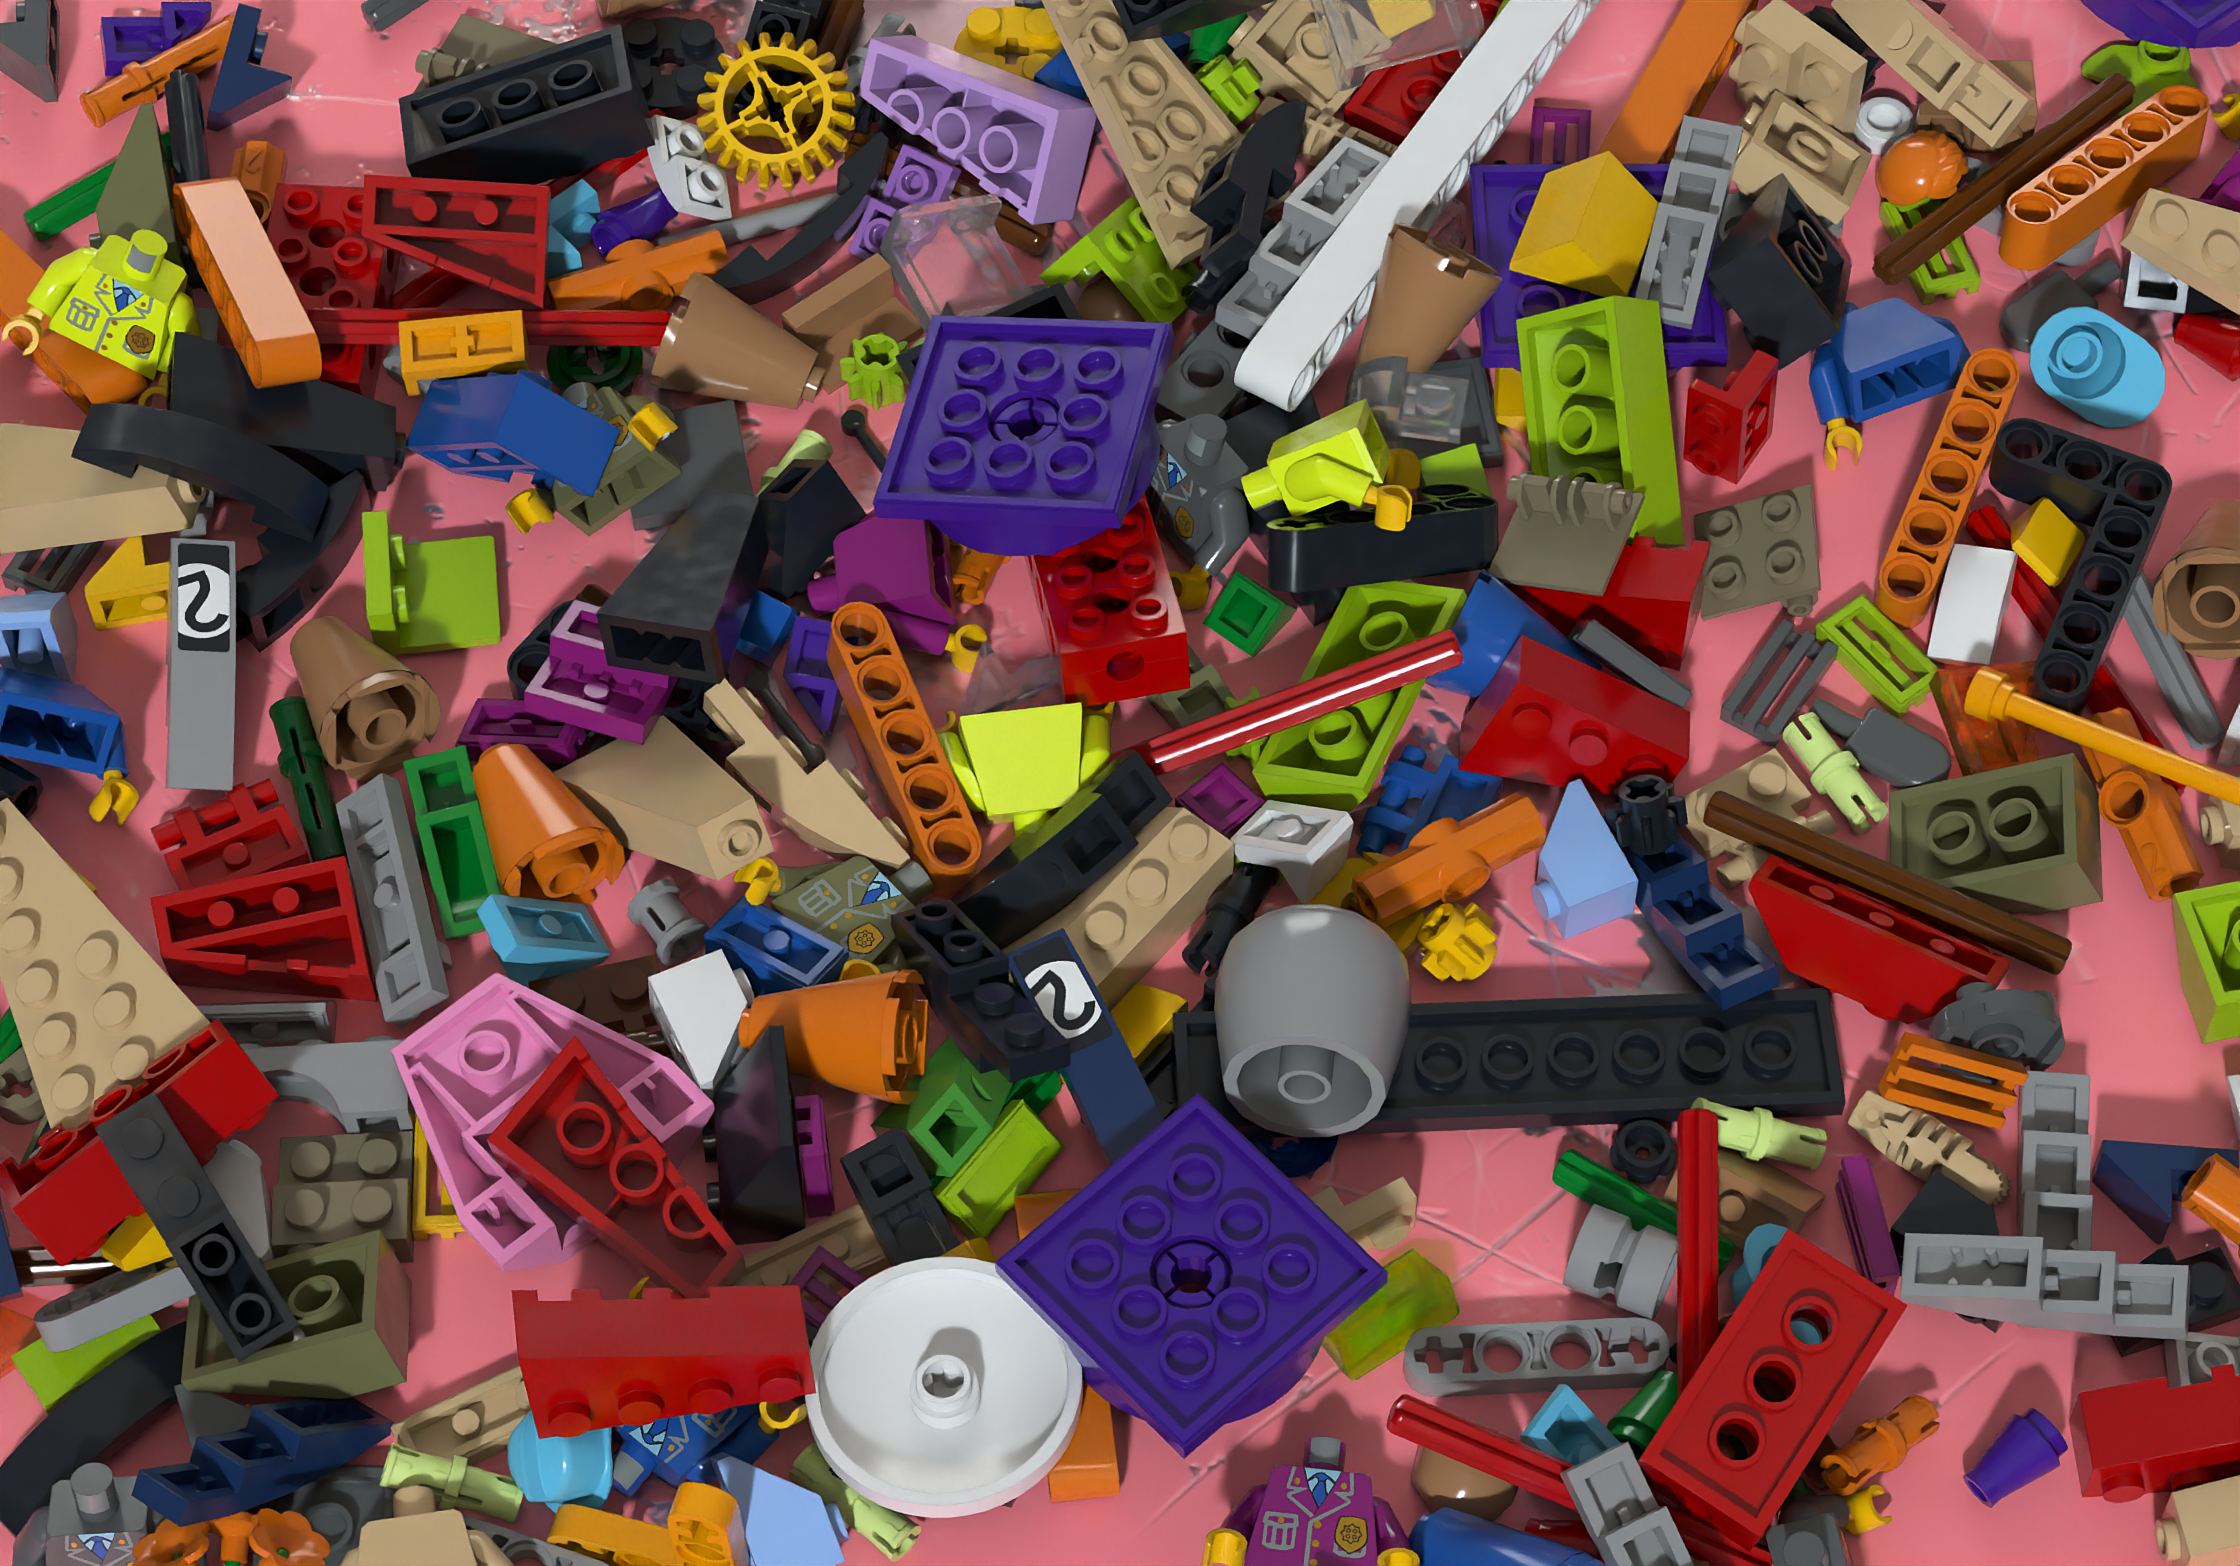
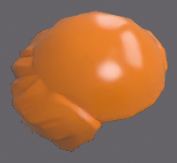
M1922 129L1916 133H1909L1894 142L1879 162V167L1875 174V184L1882 198L1898 206L1912 205L1926 197L1930 199L1950 198L1956 194L1957 183L1962 175L1968 173L1969 166L1964 152L1944 132L1939 133Z

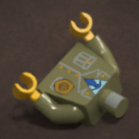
M589 382L571 385L564 391L563 398L620 429L594 496L579 495L573 491V488L555 479L551 490L535 487V489L530 488L517 494L505 506L506 513L522 535L527 534L537 522L547 524L555 519L554 514L558 512L586 535L591 536L682 473L679 464L662 442V440L678 428L672 411L666 406L639 394H633L624 398L611 386L602 387L597 390Z
M763 856L737 870L733 876V880L737 883L747 882L751 884L745 894V898L751 905L758 906L762 904L767 896L773 898L774 900L771 901L772 910L849 950V958L835 982L902 969L911 970L891 927V915L914 909L915 905L934 892V886L930 877L916 862L909 861L886 878L863 856H855L843 863L831 862L802 867L777 866L772 859Z

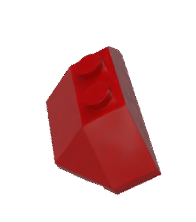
M1770 855L1753 875L1748 886V890L1787 971L1803 977L1804 981L1812 988H1827L1828 993H1839L1863 1004L1869 1013L1884 1020H1899L1905 1024H1911L1935 1016L1944 1007L1957 1001L1956 992L1962 986L1969 983L1987 982L1997 988L2008 972L2012 962L2002 955L1993 952L1991 954L1985 946L1974 940L1804 867L1790 865L1789 861L1774 855Z

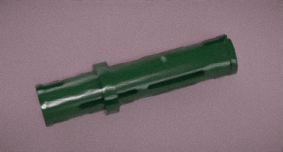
M299 696L283 698L271 705L268 711L281 749L277 757L279 769L285 778H289L312 861L318 862L345 856L350 869L336 809L337 803L326 771L329 763L321 752L305 699ZM301 753H302V755H303V757H304V761H305L306 767H305V765H304V763H303ZM315 800L317 802V806L323 823V828L321 826V822L315 805Z

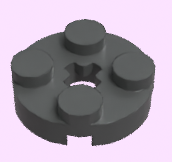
M1974 982L1962 986L1956 992L1957 1001L1947 1005L1938 1012L1928 1029V1036L1931 1039L2022 1063L2024 1067L2030 1066V1071H2044L2061 1056L2065 1047L2062 1021L2056 996L2047 991L1996 990L1992 984L1987 982ZM1941 1064V1068L1960 1073L1961 1076L1992 1085H1996L1999 1080Z

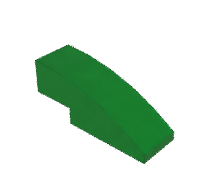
M464 745L405 760L403 765L416 814L415 820L445 940L450 941L484 932L486 929L476 910L491 894H502L472 780L473 766L467 748Z

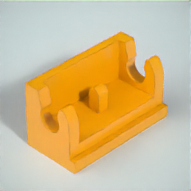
M522 310L399 322L401 373L408 396L421 395L419 380L485 374L488 372L515 370L517 374L518 370L529 371L530 352Z

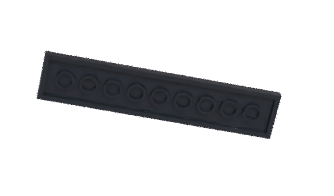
M1828 989L1769 990L1725 1010H1722L1707 992L1412 1004L1405 1042L1387 1096L1377 1116L1357 1130L1338 1135L1629 1124L1637 1120L1677 1122L1679 1113L1683 1110L1691 1109L1692 1104L1699 1097L1710 1102L1748 1112L1753 1111L1755 1107L1767 1109L1772 1112L1773 1118L1842 1115L1846 1099ZM1215 1011L1172 1013V1039L1178 1109L1196 1093H1199L1247 1139L1294 1137L1266 1130L1246 1119L1226 1098L1217 1039Z

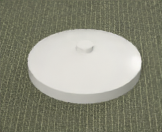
M963 1257L925 1258L902 1263L870 1277L855 1287L834 1307L821 1325L810 1349L816 1393L805 1395L811 1431L820 1452L833 1471L857 1493L880 1506L908 1515L929 1518L968 1516L993 1509L1019 1497L1045 1477L1060 1460L1076 1431L1083 1402L1082 1366L1069 1349L1067 1343L996 1273L995 1264L982 1260Z

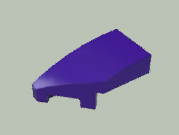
M161 2L160 17H101L100 37L105 76H119L123 74V66L133 61L140 65L175 46L177 43L201 32L210 21L211 2Z
M796 616L783 677L820 733L831 736L843 701L826 657L832 622ZM847 637L844 640L851 645L857 646L859 637Z

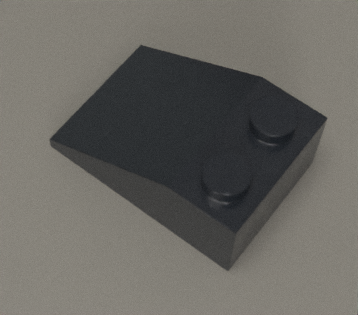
M1781 173L1772 179L1714 252L1708 273L1710 278L1708 280V287L1717 303L1727 311L1732 308L1745 324L1743 331L1754 351H1762L1779 359L1778 369L1780 371L1840 332L1852 265L1784 174Z
M783 1025L769 1026L712 1097L715 1107L714 1122L706 1123L702 1130L705 1162H717L719 1176L718 1182L706 1183L708 1209L718 1222H723L724 1230L736 1245L779 1241L806 1228L797 1118Z

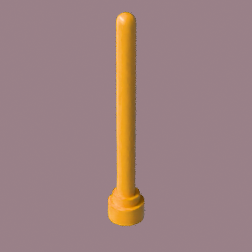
M1982 666L1969 686L1964 703L1966 714L1989 723L1993 722L1996 718L2006 721L2009 717H2012L2240 807V778L2019 693V686L2010 683V676L2005 673Z

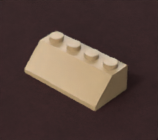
M1165 807L1134 836L1139 844L1114 867L1059 911L1001 951L1007 954L1064 928L1110 1012L1129 990L1148 973L1205 913L1206 905L1211 897L1216 893H1222L1233 877L1234 843L1184 807ZM1009 972V981L1016 987Z

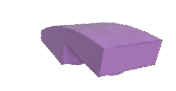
M903 144L880 199L870 198L848 252L864 260L878 252L892 266L893 274L902 277L934 228L962 170L916 147Z

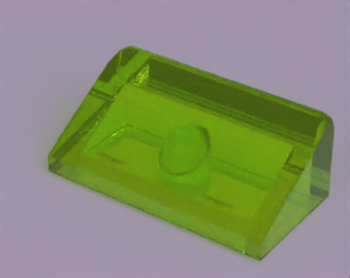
M1410 1249L1383 1266L1388 1272V1283L1323 1339L1322 1347L1342 1373L1352 1381L1358 1380L1404 1351L1410 1337L1419 1330L1443 1326L1456 1318L1460 1312L1449 1276L1414 1249Z

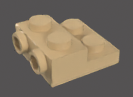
M1275 0L1261 6L1267 13L1259 22L1249 16L1227 41L1235 49L1228 60L1233 65L1240 58L1245 57L1261 78L1259 80L1261 86L1257 91L1265 98L1266 96L1273 97L1278 91L1288 101L1300 99L1307 106L1319 110L1321 114L1325 113L1333 116L1393 46L1390 41L1342 0Z
M1772 0L1759 12L1754 10L1748 13L1739 23L1734 34V39L1743 45L1742 53L1735 59L1729 70V78L1737 83L1735 99L1741 102L1746 110L1753 102L1763 107L1776 89L1850 140L1854 136L1868 60L1783 0Z
M1776 89L1763 107L1753 102L1736 125L1743 127L1742 139L1732 175V180L1736 186L1748 197L1757 199L1772 179L1783 173L1814 215L1824 216L1837 225L1850 209L1873 155Z

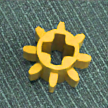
M1471 902L1465 909L1458 903L1439 905L1425 917L1417 933V938L1421 942L1418 945V949L1425 955L1420 964L1441 982H1444L1450 975L1458 982L1462 979L1464 981H1471L1478 978L1490 967L1497 954V945L1494 942L1497 939V935L1490 929L1495 921L1474 902Z

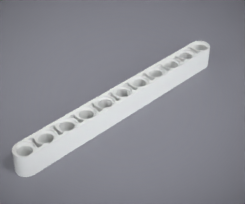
M1510 0L1250 342L1235 372L1234 383L1236 386L1288 412L1294 411L1301 404L1368 314L1387 236L1394 223H1405L1426 232L1430 231L1468 180L1470 164H1480L1601 0Z

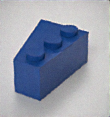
M518 370L517 374L514 375L488 372L486 377L465 375L458 376L457 379L432 381L406 441V448L454 474L509 483L513 472L534 475L531 484L537 488L551 490L556 479L573 488V491L579 495L593 497L620 429L552 392L553 383L537 373L528 370Z

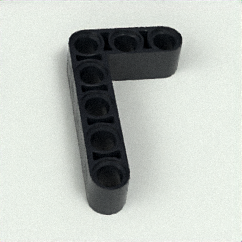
M2016 418L2004 423L1998 431L1988 475L1991 485L2000 494L2031 506L2040 498L2047 497L2069 519L2093 527L2036 660L2027 696L2081 717L2161 528L2172 489V480L2168 471L2162 465L2152 460L2034 419ZM2051 689L2061 690L2064 693L2055 692Z

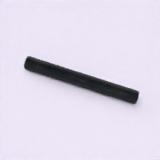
M180 69L174 70L170 73V80L164 84L175 184L211 179L199 79L194 73L184 74ZM181 236L184 269L188 275L187 284L192 289L202 288L205 292H208Z

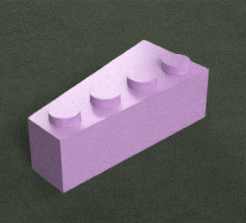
M913 35L870 38L858 95L910 134L921 135L937 147L936 153L950 164H960L980 179L978 185L994 197H1004L1019 209L1017 214L1032 225L1073 219L1097 117L1091 103Z

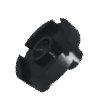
M662 17L651 20L636 18L629 21L624 26L623 31L649 111L658 108L669 118L680 121L697 115V106H699L697 102L698 95L705 92H716L705 82L704 77L706 73L716 72L724 75L726 72L718 61L720 53H724V49L715 37L713 26L702 19L689 20L679 17ZM667 63L681 66L673 68L672 75H661L659 66Z

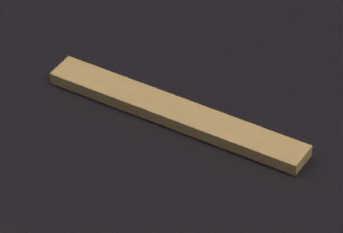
M859 1203L745 1256L746 1270L733 1286L788 1285L819 1245L864 1278L891 1265L881 1249ZM819 1269L814 1275L815 1278L834 1292L845 1288V1286L822 1269ZM802 1290L801 1297L810 1304L818 1301L807 1291ZM520 1364L394 1423L391 1430L396 1443L418 1452L452 1460L453 1455L468 1458L467 1465L474 1466L508 1450V1442L512 1431L529 1413L531 1408Z

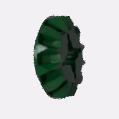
M550 346L547 353L546 363L549 379L557 385L561 395H563L568 387L580 382H589L597 390L602 387L611 386L618 393L621 391L631 393L634 380L637 376L643 375V351L641 346ZM592 350L594 357H598L599 361L604 363L603 374L597 375V373H593L590 367H587L588 351Z

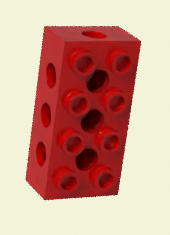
M277 183L267 236L306 314L313 307L391 308L388 300L394 294L401 254L366 241L361 236L364 187ZM319 344L322 372L318 380L374 399L384 344Z
M1145 493L1139 502L1125 514L1121 529L1107 528L1098 535L1077 545L1062 549L1054 555L1024 556L1064 704L1081 702L1082 707L1191 688L1187 631ZM1091 563H1098L1104 566L1098 569L1090 570L1085 565ZM1105 603L1116 605L1108 610H1101L1096 607L1098 604Z
M1788 1229L1639 1459L1638 1464L1648 1485L1750 1552L1762 1537L1908 1305ZM1802 1321L1810 1324L1817 1331L1820 1343L1810 1345L1801 1342L1793 1334L1790 1323ZM1768 1378L1776 1382L1783 1392L1784 1401L1770 1402L1763 1399L1754 1387V1379ZM1731 1435L1738 1438L1747 1450V1459L1732 1460L1726 1457L1718 1448L1716 1437Z

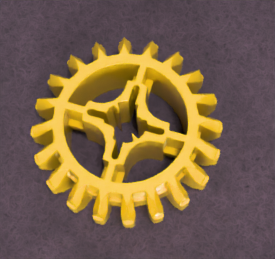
M762 32L759 35L760 49L752 51L746 40H739L737 47L742 57L734 61L728 54L720 53L718 61L724 71H726L725 74L720 75L716 72L706 73L704 77L705 82L716 92H705L698 95L697 102L699 106L711 112L697 118V125L701 131L713 132L703 143L708 153L722 151L717 164L722 169H725V172L738 165L736 179L739 183L746 185L751 181L755 173L758 172V185L762 191L770 190L773 185L774 176H780V181L785 191H792L795 184L793 174L801 172L808 184H814L817 179L811 166L819 162L824 169L831 171L836 165L831 155L827 152L829 148L839 152H846L848 150L849 143L847 139L837 133V131L855 129V118L843 111L856 105V98L852 92L841 91L850 80L844 70L831 72L836 64V59L831 52L821 54L815 59L818 47L814 40L807 39L795 51L796 44L792 33L785 32L781 37L779 47H774L769 33ZM775 70L792 71L809 78L812 82L805 86L801 82L790 86H780L771 80L767 72ZM751 80L755 90L754 99L750 106L739 112L740 119L731 123V110L735 98L740 90ZM765 91L770 92L775 103H781L786 116L784 120L789 129L788 133L783 131L779 121L773 122L768 109L770 105L764 94ZM823 100V113L820 123L813 135L805 143H802L798 133L799 124L805 116L814 111L813 105ZM765 137L775 138L783 144L787 152L779 154L760 153L749 149L740 142L751 138L753 142Z

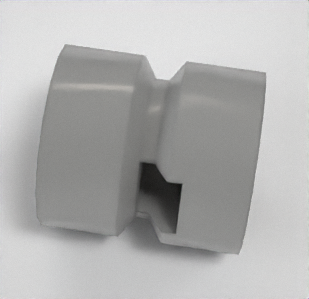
M1594 1204L1584 1220L1572 1249L1564 1274L1563 1285L1597 1299H1600L1607 1293H1612L1615 1296L1618 1307L1653 1321L1663 1303L1677 1267V1236L1647 1225L1639 1232L1635 1231L1632 1228L1629 1217Z

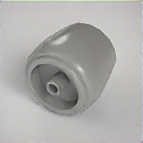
M1325 904L1290 905L1267 912L1261 917L1256 918L1231 939L1221 960L1216 978L1214 1010L1226 1098L1243 1117L1266 1130L1294 1137H1331L1357 1130L1377 1116L1387 1096L1408 1032L1412 1006L1407 960L1395 942L1380 926L1356 912Z

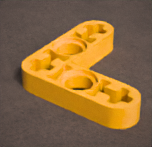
M698 1482L679 1484L667 1518L668 1527L585 1506L564 1504L558 1507L547 1538V1543L594 1558L609 1566H748L750 1561L737 1500L729 1493L717 1487Z

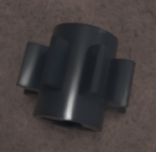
M1637 775L1625 780L1619 788L1614 790L1615 803L1604 806L1607 826L1612 834H1617L1619 847L1627 846L1631 852L1639 855H1655L1667 850L1673 842L1679 840L1677 827L1688 824L1685 797L1675 796L1674 783H1666L1662 778L1655 775Z

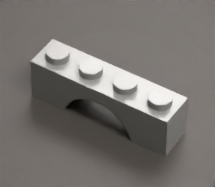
M371 1036L362 1042L332 1044L327 1041L312 1039L299 1042L296 1046L263 1047L251 1043L240 1044L280 1095L270 1104L283 1101L312 1104L332 1115L342 1126L346 1134L413 1131L415 1136V1110L391 1052V1049L405 1039L396 1040L389 1036Z

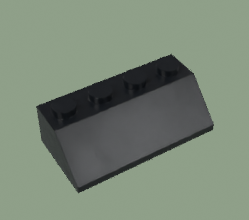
M621 24L399 98L406 165L411 176L417 178L537 185L561 176L570 177L577 175L588 167L615 158L631 157L642 149L656 145L650 111Z

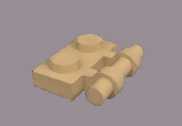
M1775 748L1684 796L1688 824L1677 827L1679 834L1707 862L1724 853L1730 861L1717 867L1716 874L1720 883L1727 890L1745 881L1750 883L1751 878L1770 855L1774 854L1705 825L1703 822L1704 812L1710 798L1716 791H1724L1827 836L1837 831L1833 817L1826 810H1822L1807 819L1797 815L1809 808L1812 794Z

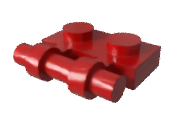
M270 778L247 788L242 782L233 786L232 791H225V797L195 810H192L190 805L171 812L173 819L150 828L159 851H163L181 842L185 844V846L164 854L168 869L179 891L310 863L308 853L284 804L260 814L258 812L259 809L279 801ZM236 819L239 822L205 837L204 833Z

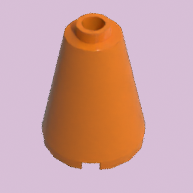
M500 743L483 752L473 769L472 780L501 894L505 896L585 904L586 907L596 900L591 890L605 878H607L612 886L621 874L626 860L623 846L617 836L527 746Z
M902 969L757 996L752 1003L751 1009L745 1008L741 1013L739 1020L740 1045L742 1048L750 1051L769 1026L783 1025L790 1073L890 1103L909 1105L916 1099L919 1092L907 1090L911 1075H924L928 1055V1000L915 999L913 984H924L923 977L916 970Z

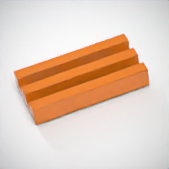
M1904 1031L1877 1087L1883 1099L2001 1130L2006 1121L2003 1111L2005 1107H2013L2018 1098L2014 1089L2016 1085L2024 1086L2029 1074L2022 1063ZM1911 1056L1999 1080L1996 1085L1963 1077L1960 1073L1943 1068L1933 1069L1908 1061Z

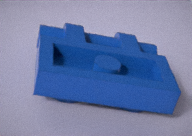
M1413 745L1404 746L1398 761L1389 763L1382 777L1381 785L1384 790L1376 806H1371L1367 809L1359 825L1362 836L1355 848L1357 854L1362 858L1363 852L1381 854L1384 846L1391 843L1402 845L1398 852L1400 853L1408 848L1410 841L1418 832L1432 822L1446 817H1452L1457 822H1460L1498 801L1504 789L1505 777L1457 770L1458 758L1445 754L1437 772L1433 773L1422 769L1427 758L1426 753L1422 749ZM1416 797L1423 800L1415 819L1400 814L1407 799Z

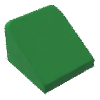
M1236 571L1203 624L1251 657H1255L1291 620L1297 609L1254 579Z

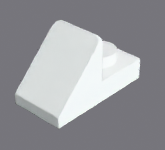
M1268 800L1230 840L1234 843V853L1240 862L1279 868L1299 901L1307 904L1344 866L1347 860L1354 821L1348 812Z

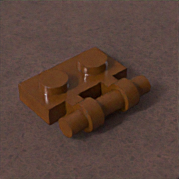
M656 954L528 982L529 989L617 1033L626 1032L627 1038L663 1056L672 1055L661 1030L651 1033L646 1032V1027L658 1025L650 1009L648 977L660 973Z

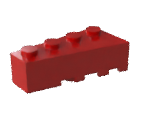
M799 1285L709 1287L702 1298H685L681 1294L671 1292V1287L644 1288L642 1298L628 1300H602L601 1289H572L570 1301H538L537 1290H511L518 1360L539 1439L556 1436L571 1438L592 1430L622 1425L643 1426L658 1419L694 1413L715 1414L726 1408L761 1402L782 1403L797 1396L816 1393L807 1325Z

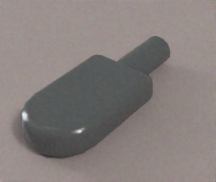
M2105 258L2075 280L2062 270L2055 271L2011 301L2004 308L1999 323L2001 337L2007 345L2015 350L2030 353V346L2038 329L2052 315L2069 307L2088 306L2098 310V302L2092 296L2120 278V267L2113 259Z
M1817 698L1809 711L1814 712L1819 717L1820 723L1826 730L1847 740L1842 751H1850L1857 759L1861 769L1901 790L1944 781L1949 777L1952 767L1951 756L1943 743L1877 707L1869 708L1863 718L1859 719L1835 705Z

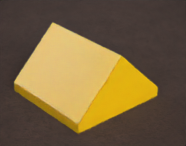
M1610 151L1545 174L1511 258L1509 270L1581 291L1585 290L1603 297L1613 295L1628 297L1649 244L1659 203Z

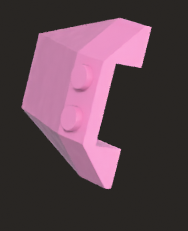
M495 972L391 1049V1052L462 1228L503 1272L566 1262L596 1239L594 1235L495 1158L487 1141L488 1137L574 1035L589 1052L590 1057L606 1078L619 1091L648 1133L662 1147L677 1170L713 1114L715 1107L714 1103L671 1059Z

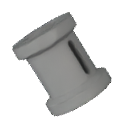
M661 879L641 889L630 901L627 913L631 922L636 926H643L657 944L656 954L665 965H676L693 957L705 945L704 934L710 929L701 918H693L679 899L680 888L671 879Z

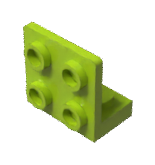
M1132 195L1042 272L1039 277L1048 287L1060 281L1065 286L1073 279L1081 288L1099 271L1103 270L1146 322L1171 323L1188 307L1184 302L1187 297L1182 296L1181 291L1185 284L1200 270L1194 260H1191L1171 271L1139 202Z
M387 510L362 512L366 610L373 643L392 656L490 646L501 643L498 572L494 537L487 535L405 544L403 533L392 534Z

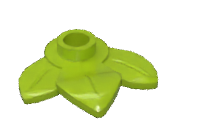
M2141 40L2137 47L2116 44L2108 46L2091 56L2081 68L2083 76L2100 83L2110 75L2120 73L2127 81L2134 84L2136 91L2133 94V102L2114 116L2113 120H2119L2161 89L2170 85L2181 84L2197 88V84L2189 75L2191 55L2186 47H2169Z

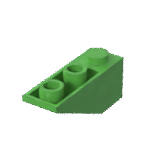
M948 1036L927 1060L924 1075H914L911 1078L907 1090L919 1091L916 1099L909 1105L890 1103L870 1126L878 1136L900 1126L927 1175L952 1177L993 1130L1014 1082L1010 1083L998 1070L980 1074L963 1055L952 1038Z

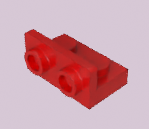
M1756 350L1743 370L1735 368L1730 373L1722 390L1702 380L1694 379L1687 392L1684 460L1692 463L1696 469L1706 475L1718 476L1731 483L1738 484L1772 435L1779 359Z

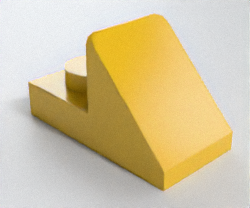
M143 535L128 537L84 587L85 597L97 631L167 619L169 560L163 563L151 564Z

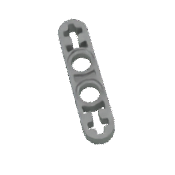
M1640 1317L1429 1327L1413 1334L1405 1345L1403 1373L1406 1382L1414 1391L1430 1397L1554 1392L1559 1384H1567L1573 1391L1644 1387L1648 1381L1652 1380L1656 1372L1666 1370L1670 1342L1667 1333L1659 1324L1650 1319ZM1566 1341L1576 1342L1585 1348L1590 1359L1587 1364L1579 1369H1564L1558 1366L1552 1359L1551 1351L1559 1343ZM1600 1341L1609 1342L1607 1355H1610V1360L1607 1367L1599 1366L1602 1351ZM1629 1342H1642L1643 1350L1649 1352L1647 1363H1634L1632 1353L1628 1352ZM1508 1345L1517 1351L1522 1362L1518 1368L1511 1372H1495L1484 1363L1483 1354L1492 1346ZM1463 1348H1473L1471 1360L1472 1373H1463L1465 1361L1462 1360ZM1439 1351V1358L1444 1362L1441 1373H1429V1366L1424 1362L1426 1352Z

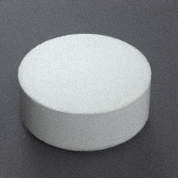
M1891 97L1868 99L1859 106L1853 137L1856 143L1865 151L1876 155H1885L1896 140L1912 133L1914 124L1913 114L1904 103Z

